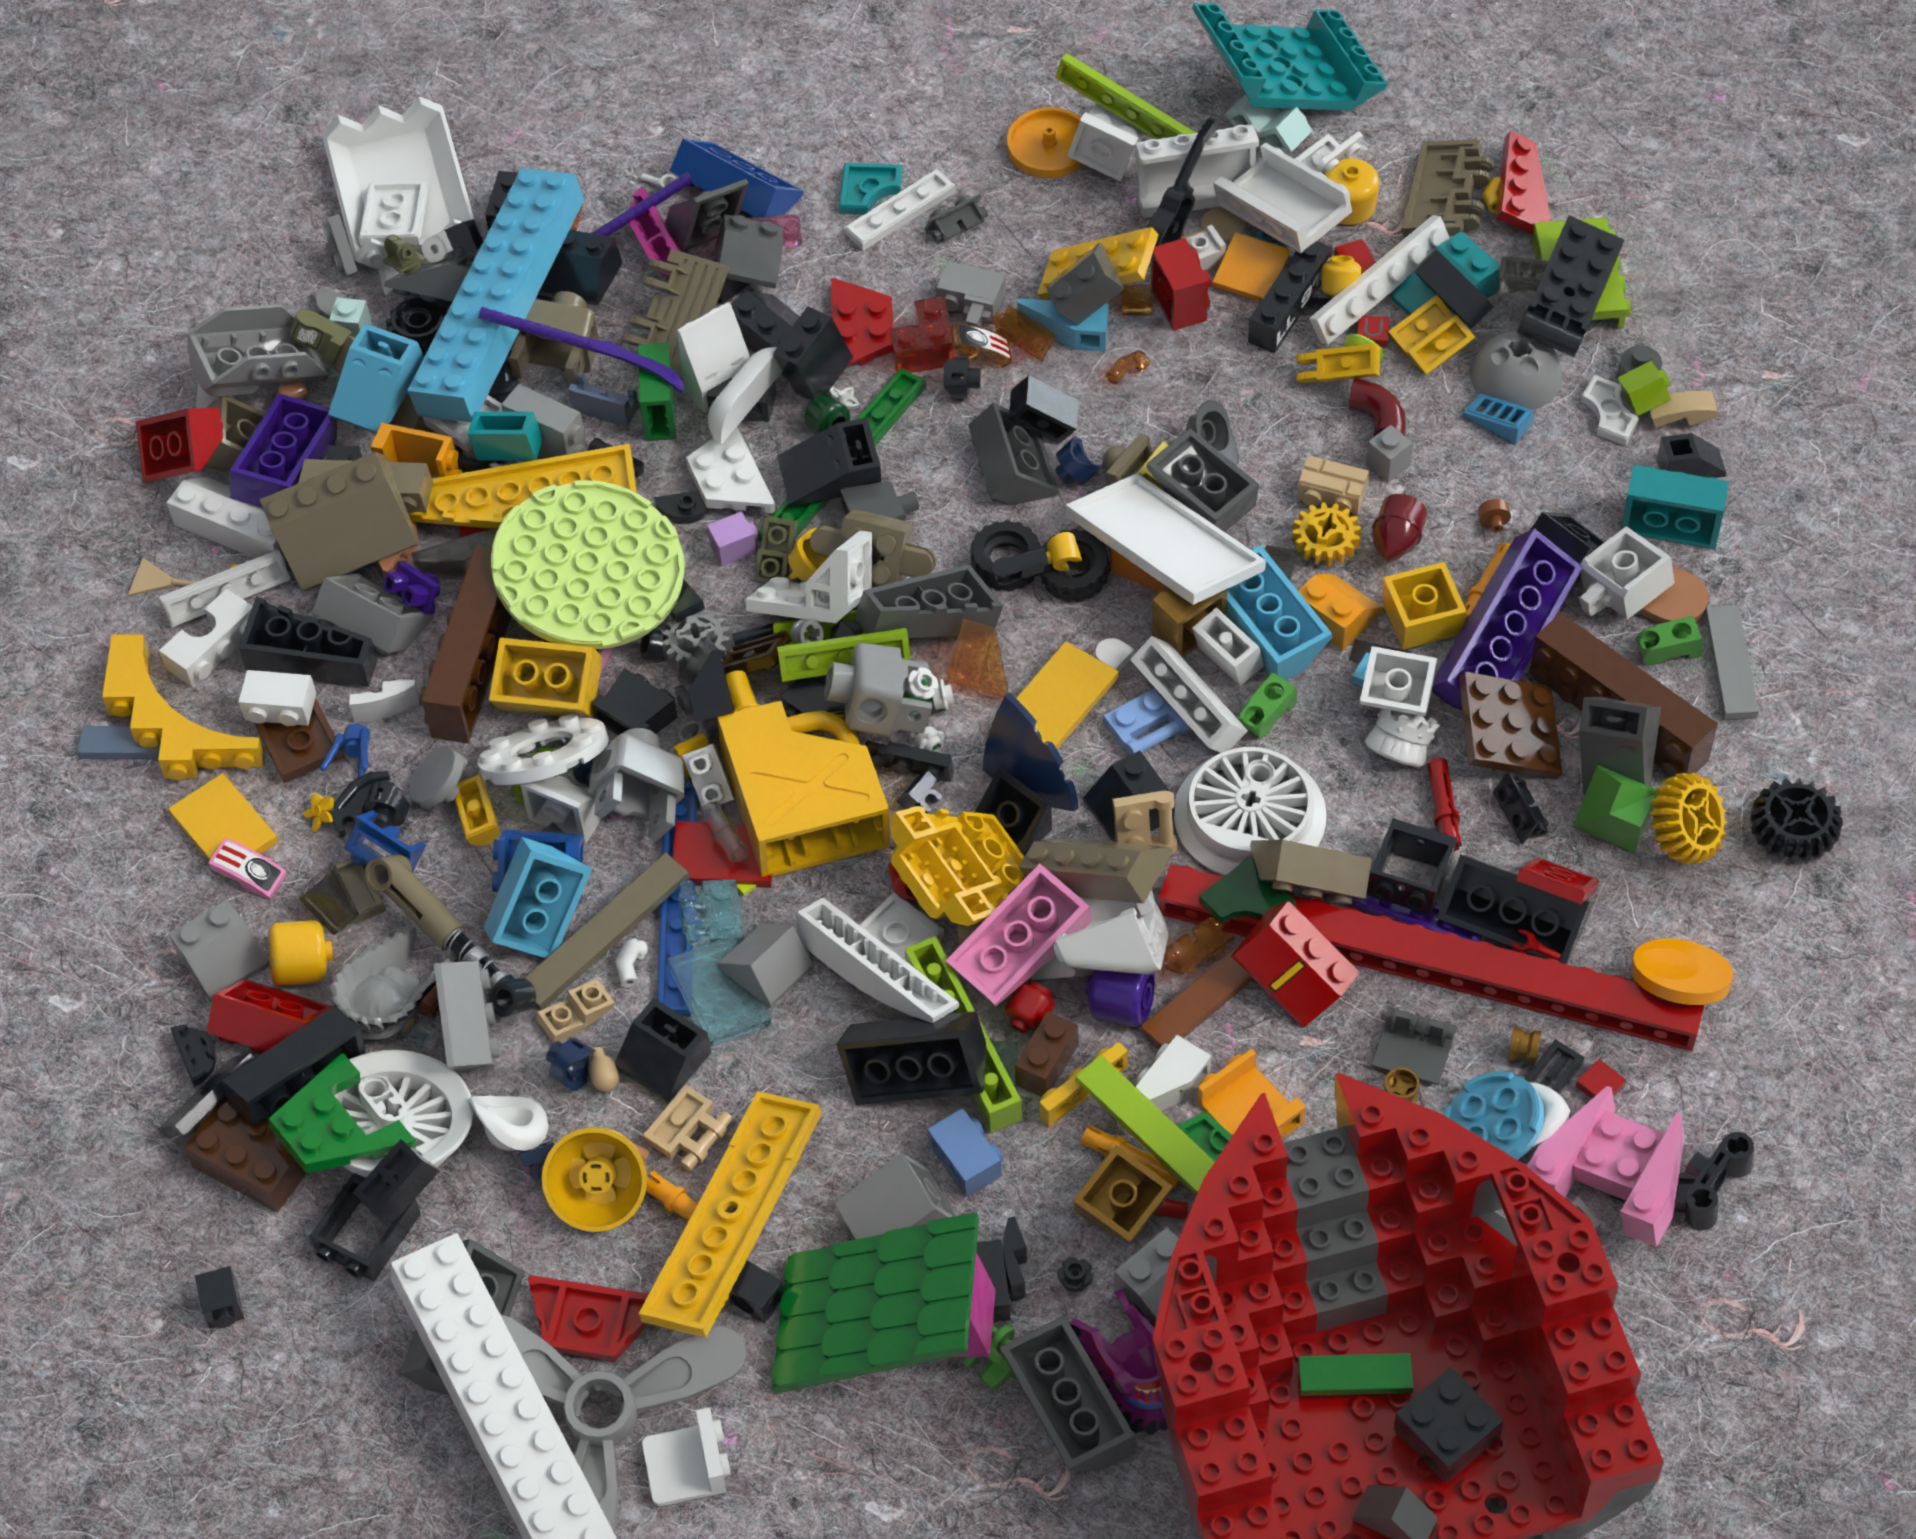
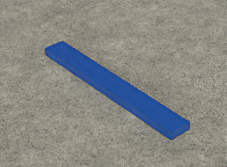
M684 783V798L676 804L675 826L663 835L662 855L666 852L673 858L676 821L697 822L698 796L693 783ZM688 881V884L681 885L660 904L657 1000L683 1017H691L695 910V882Z

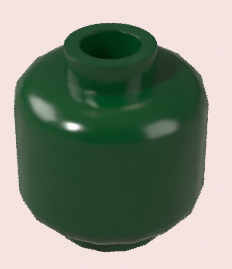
M820 395L815 397L806 407L804 420L807 427L818 434L836 423L850 421V412L844 404L832 396Z

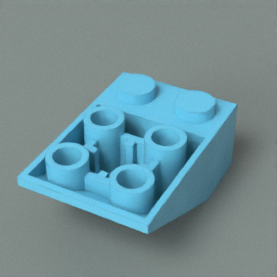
M364 323L349 347L328 413L329 417L375 434L381 423L389 424L408 394L407 390L424 359L418 342Z

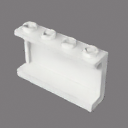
M1253 124L1216 130L1209 140L1205 142L1204 149L1188 181L1194 189L1195 204L1192 211L1219 207L1213 182L1221 176L1234 182L1256 165V147L1259 146V139ZM1198 133L1180 134L1175 137L1149 139L1136 143L1138 203L1144 218L1153 217L1164 193L1170 186L1174 185Z
M1264 143L1260 146L1262 159L1238 179L1231 182L1221 176L1213 182L1217 203L1292 249L1303 253V250L1352 213L1350 193L1344 185L1337 184L1328 179L1323 173L1314 171L1302 161L1295 160L1286 155L1281 149Z

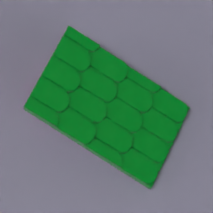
M977 1212L931 1220L923 1225L890 1230L883 1235L832 1243L830 1247L797 1252L787 1257L784 1269V1292L780 1302V1323L776 1335V1356L772 1368L773 1380L771 1389L774 1394L943 1358L990 1357L996 1290L976 1252L979 1227Z

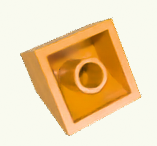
M1315 574L1298 590L1331 631L1332 639L1329 642L1342 651L1384 609L1335 574Z

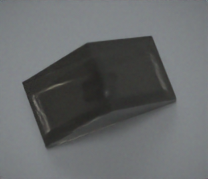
M330 863L308 881L299 897V900L334 935L360 915L336 865Z

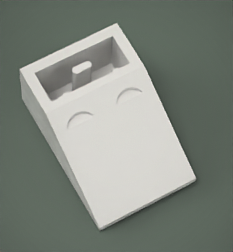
M729 302L712 309L707 314L686 323L677 330L682 381L684 384L683 391L703 413L709 411L707 402L708 391L734 377L750 358L732 305Z

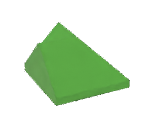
M1597 765L1573 827L1635 853L1651 816L1649 813L1654 808L1651 800L1657 797L1655 788Z

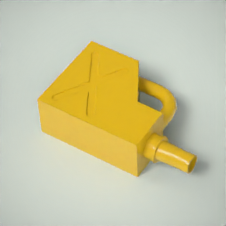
M738 670L726 674L725 677L734 713L717 717L721 757L761 876L772 874L773 877L890 847L888 804L867 746L860 745L856 732L846 726L845 719L837 714L826 711L806 712L787 717L781 701L765 705L756 703L745 672ZM823 730L833 734L837 740L804 733Z

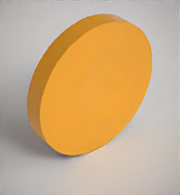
M1042 107L1022 114L1012 123L1007 134V151L1011 161L1021 171L1040 178H1058L1077 171L1084 164L1067 155L1082 117L1070 110L1057 107Z
M1656 939L1643 943L1635 950L1631 964L1632 976L1643 989L1664 1000L1686 1005H1706L1722 1000L1729 994L1734 976L1730 963L1722 955L1704 945L1682 939Z

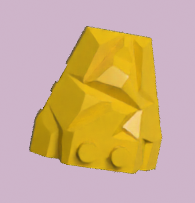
M919 806L895 812L891 816V837L897 845L891 856V863L899 873L901 880L907 884L918 900L920 907L926 911L930 918L938 919L947 916L952 923L965 926L982 922L1025 877L1019 869L1024 856L995 815L963 811L958 817L948 816L949 811L947 809H939L935 814L925 813L924 807Z

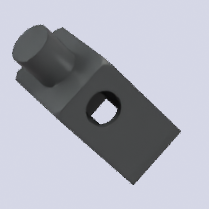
M888 481L840 490L842 510L845 516L853 509L906 521L905 514L919 510V503L914 492L897 497L892 484Z

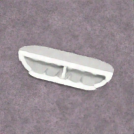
M777 347L764 348L753 354L712 403L708 412V427L713 439L722 445L783 372L773 355Z

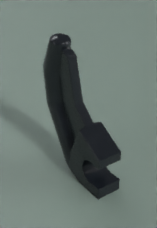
M388 771L368 772L350 782L336 799L333 806V821L340 838L346 836L343 825L349 821L356 824V816L364 814L362 806L373 782L390 781L391 777Z

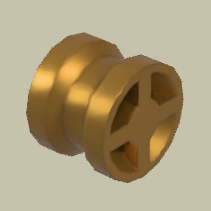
M1514 1026L1507 1060L1515 1061L1519 1058L1526 1060L1528 1064L1535 1065L1541 1031L1525 1032L1521 1027Z

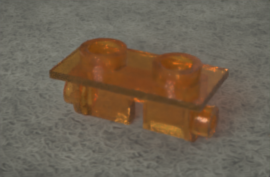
M1008 305L1005 313L1001 314L998 312L992 319V323L995 324L996 333L1043 362L1056 334L1011 305Z
M1209 916L1191 929L1196 941L1193 942L1189 934H1184L1166 947L1167 951L1164 953V957L1169 964L1165 968L1180 975L1190 974L1200 967V963L1208 957L1221 953L1226 948V945L1235 939V936L1223 932L1221 928L1224 927V923L1221 924L1215 917Z

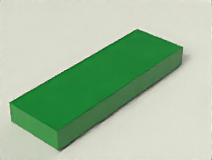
M1410 1353L1298 1357L1300 1396L1413 1393L1414 1386Z

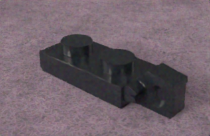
M866 741L865 743L875 769L881 766L889 767L893 771L904 775L909 773L922 775L929 771L937 779L936 782L941 780L951 782L954 769L950 755L890 741L888 745Z

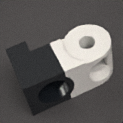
M467 220L425 239L422 244V253L430 262L448 260L455 251L462 248L465 249L466 254L478 251L483 244V239L475 220Z

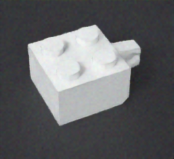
M1627 526L1582 560L1580 565L1583 568L1580 573L1582 585L1586 592L1580 597L1581 608L1585 613L1592 616L1605 607H1610L1628 620L1675 583L1671 557Z

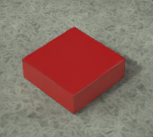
M1598 1059L1577 1080L1576 1087L1592 1099L1606 1086L1612 1088L1614 1097L1625 1086L1626 1079L1601 1059Z

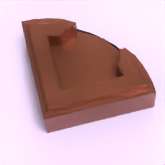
M436 985L420 1003L418 1011L425 1016L434 1017L440 1010Z

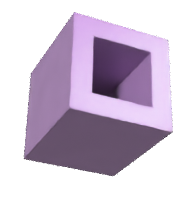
M742 511L707 525L709 544L722 566L757 553L755 540L759 539L757 529L752 521L747 522Z

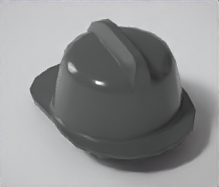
M1208 400L1201 404L1196 414L1189 416L1186 431L1191 428L1237 466L1239 453L1227 411L1217 401Z

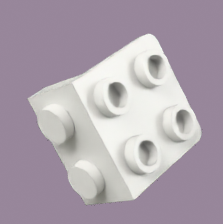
M1359 131L1340 145L1328 133L1295 158V160H1300L1314 171L1325 174L1330 172L1336 165H1339V160L1353 158L1361 150L1360 143L1363 135Z
M710 1407L696 1410L697 1426L650 1435L643 1439L642 1445L651 1495L656 1506H665L727 1492L724 1476L731 1475L727 1453L719 1454L717 1442L724 1441L721 1421L720 1419L713 1420Z

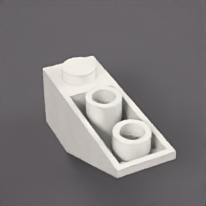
M1176 1035L1170 1044L1164 1043L1155 1057V1063L1151 1068L1142 1070L1136 1080V1088L1160 1111L1167 1109L1193 1096L1201 1080L1211 1073V1055ZM1117 1121V1127L1123 1129L1124 1127Z

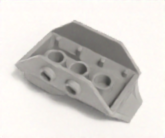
M281 304L222 308L188 332L190 366L201 388L207 394L214 397L252 394L258 391L260 384L331 375L325 363L321 361L322 357L319 353L310 349L307 345L294 342L289 337L288 332L294 316Z

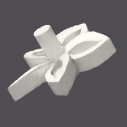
M833 387L830 389V395L848 409L860 408L858 400L854 397V387H846L843 391Z

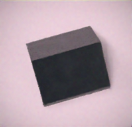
M998 768L974 813L995 815L1025 857L1034 841H1041L1052 831V804L1003 768Z

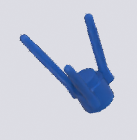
M350 724L345 728L344 734H336L335 742L321 764L320 770L325 771L340 747H342L348 757L358 758V778L365 775V771L368 769L369 729L361 724Z

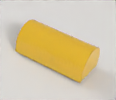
M481 774L457 783L460 790L455 798L465 837L473 846L491 844L500 836L499 826L486 782L481 777Z

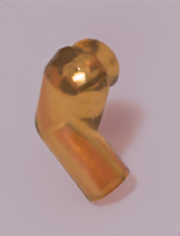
M1139 350L1119 357L1106 373V378L1112 384H1118L1126 372L1133 366L1139 372L1145 370L1150 365V359L1145 356V352Z

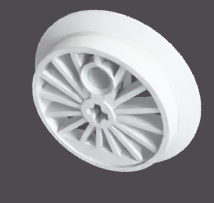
M1234 748L1212 757L1196 767L1186 777L1175 798L1174 825L1182 846L1199 864L1214 873L1224 876L1250 857L1254 861L1250 849L1251 841L1280 840L1271 826L1287 836L1283 840L1316 847L1319 846L1326 828L1325 801L1313 778L1286 756L1265 748ZM1242 765L1243 781H1241L1232 766ZM1223 770L1229 781L1216 772ZM1285 776L1290 778V780L1277 785ZM1205 781H1208L1209 783H1211V784H1212L1213 786H1215L1216 788L1210 787V786H1207V785H1203V784H1204ZM1298 789L1302 792L1301 794H1289ZM1198 796L1209 800L1195 801V798ZM1306 806L1307 810L1302 811L1290 807ZM1213 813V814H1211V815H1209V816H1206V817H1204V818H1202V819H1200L1199 816L1197 815V814ZM1285 820L1300 823V825L1297 828H1295L1293 825H1291ZM1239 824L1238 830H1233ZM1257 827L1261 829L1267 839L1258 837ZM1246 829H1250V834L1245 833Z
M404 1050L376 1051L350 1059L360 1072V1083L334 1096L343 1107L350 1109L345 1110L366 1135L399 1120L416 1140V1149L423 1154L422 1157L436 1167L440 1166L463 1143L473 1121V1108L469 1101L471 1094L462 1078L454 1070L447 1068L446 1064L433 1057ZM394 1087L400 1088L399 1093L395 1090ZM411 1089V1090L417 1091V1092L405 1103L406 1098H407L408 1093H409V1090ZM429 1097L432 1098V1100L424 1103ZM370 1156L351 1159V1164L344 1165V1167L352 1173L367 1177L383 1158L372 1160L368 1159Z

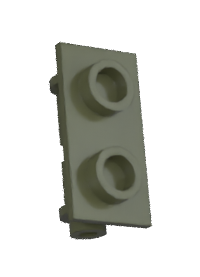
M391 234L385 238L384 247L388 257L382 260L399 273L407 274L414 272L420 268L421 263L427 261L425 256L415 251L411 244L404 243L397 235Z

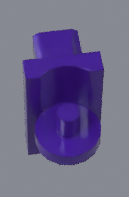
M402 561L397 562L395 572H387L385 574L383 590L389 594L400 596L403 604L409 608L416 607L424 614L431 615L435 612L434 599L440 595V582L432 573L423 574L407 562Z

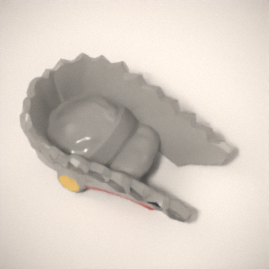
M406 927L402 933L396 931L391 938L386 936L382 944L375 942L371 948H365L361 956H353L350 964L340 965V973L333 976V983L329 986L332 992L331 1000L336 1008L360 1027L363 1039L380 1040L389 1038L398 1032L407 1034L414 1025V1016L419 1009L422 999L436 985L434 970L421 982L419 978L403 970L407 965V959L417 938L416 927ZM450 954L442 963L458 962V956Z

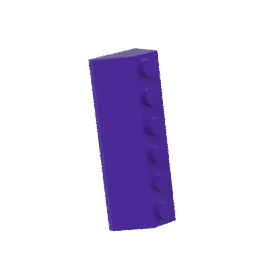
M1535 528L1515 537L1435 675L1432 692L1451 707L1462 710L1459 677L1464 672L1519 681L1532 658L1535 636L1554 619L1583 566Z

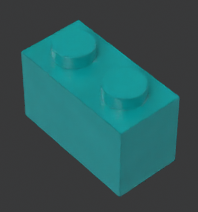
M475 411L467 433L477 460H536L544 439L534 412Z

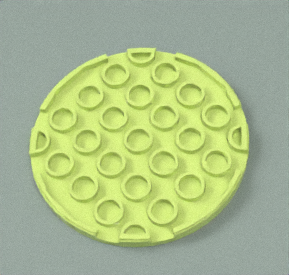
M578 480L574 481V484L561 486L554 484L532 493L530 498L519 506L513 507L506 515L497 530L492 545L491 574L496 593L509 614L525 629L552 643L605 649L635 641L655 629L669 615L678 600L684 579V553L678 540V534L668 518L663 516L652 506L649 500L638 493L606 482Z

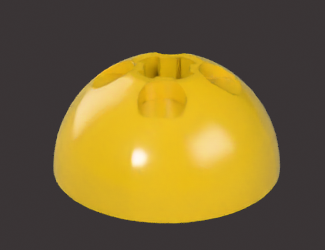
M585 1127L567 1134L552 1147L543 1166L542 1187L550 1208L562 1221L583 1231L603 1232L621 1226L637 1212L643 1202L647 1189V1170L640 1151L627 1137L609 1128Z

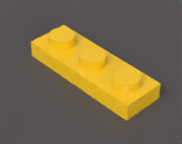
M1120 1042L1110 1049H1102L1094 1058L1095 1060L1101 1054L1120 1073L1128 1068V1050ZM1080 1067L1074 1070L1064 1084L1057 1089L1051 1088L1042 1096L1039 1102L1040 1119L1048 1127H1051L1090 1097L1075 1081L1076 1076L1084 1068Z

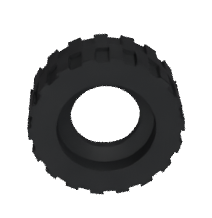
M1005 520V522H993V524L983 527V530L977 532L975 539L971 543V565L988 588H994L996 591L1007 590L1008 592L1024 588L1026 584L1034 581V577L1038 574L1022 578L1008 585L998 584L992 571L993 562L990 558L992 550L1000 546L1016 547L1020 550L1021 554L1041 548L1038 536L1032 532L1031 528L1023 526L1020 522L1015 523Z
M1072 529L1070 531H1060V533L1070 532L1075 536L1080 553L1085 555L1090 562L1089 569L1081 577L1068 578L1062 575L1060 571L1054 569L1052 564H1049L1051 570L1040 573L1041 582L1045 585L1047 592H1051L1057 599L1061 598L1067 602H1080L1086 598L1090 599L1094 597V594L1099 593L1103 589L1104 584L1108 581V574H1110L1108 552L1106 551L1105 544L1086 530ZM1048 541L1042 545V547H1044L1045 552H1048Z

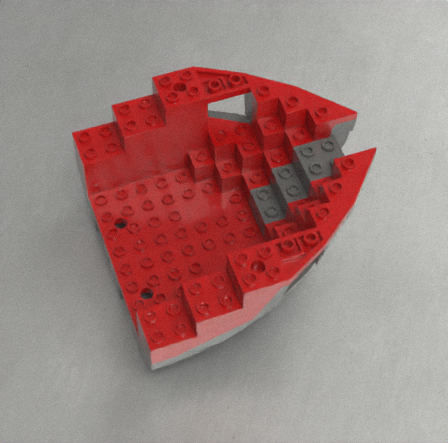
M1336 1073L1337 1129L1284 1143L1265 1092L1261 1093L1202 1181L1169 1262L1152 1338L1156 1369L1161 1383L1163 1413L1168 1425L1184 1497L1198 1539H1392L1352 1520L1368 1485L1407 1487L1438 1517L1429 1539H1525L1533 1536L1535 1539H1578L1611 1520L1633 1503L1642 1501L1656 1485L1664 1461L1636 1395L1641 1372L1614 1309L1619 1286L1591 1219L1525 1164L1445 1115L1344 1074ZM1502 1207L1506 1218L1494 1211L1500 1210ZM1410 1353L1413 1393L1300 1396L1299 1356ZM1452 1367L1504 1422L1501 1438L1445 1484L1394 1431L1396 1412ZM1494 1498L1499 1499L1505 1504L1506 1510L1500 1514L1491 1513L1485 1506L1486 1501Z

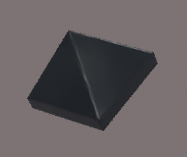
M841 620L830 629V639L863 634V628L859 623Z

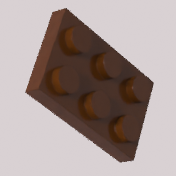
M316 698L308 726H286L282 723L270 722L254 723L284 783L320 768L335 742L336 736ZM341 747L332 762L344 757Z

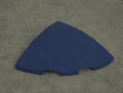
M1009 692L1004 696L997 710L987 737L983 755V771L993 778L998 768H1003L1052 804V807L1074 812L1079 808L1078 797L1073 781L1065 780V775L1060 768L1064 762L1053 742L1046 741L1044 743L1042 741L1041 734L1035 727L1036 719Z

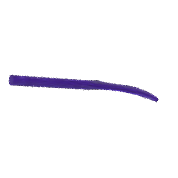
M688 172L634 207H631L626 212L593 231L592 234L610 236L632 220L649 211V208L652 206H657L692 184V178Z
M485 307L480 309L478 319L623 360L651 372L683 394L684 384L678 374L653 359L625 350L610 341H600L562 331L561 329Z

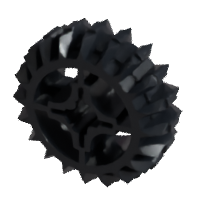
M1787 777L1782 781L1781 785L1773 781L1769 789L1763 788L1759 797L1754 800L1753 810L1750 815L1752 834L1758 835V845L1767 844V854L1776 851L1779 861L1784 856L1790 857L1793 864L1798 858H1802L1806 864L1811 860L1812 856L1820 860L1824 852L1830 853L1834 844L1839 841L1840 830L1843 826V818L1840 817L1842 813L1841 806L1835 805V796H1826V787L1821 789L1814 788V780L1808 785L1802 784L1800 777L1795 783H1791ZM1771 815L1776 818L1775 821L1781 826L1780 828L1775 824Z

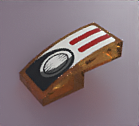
M954 322L950 325L954 349L969 357L972 361L975 362L982 356H985L1002 368L1012 363L1009 340L1006 337L987 328L972 324Z

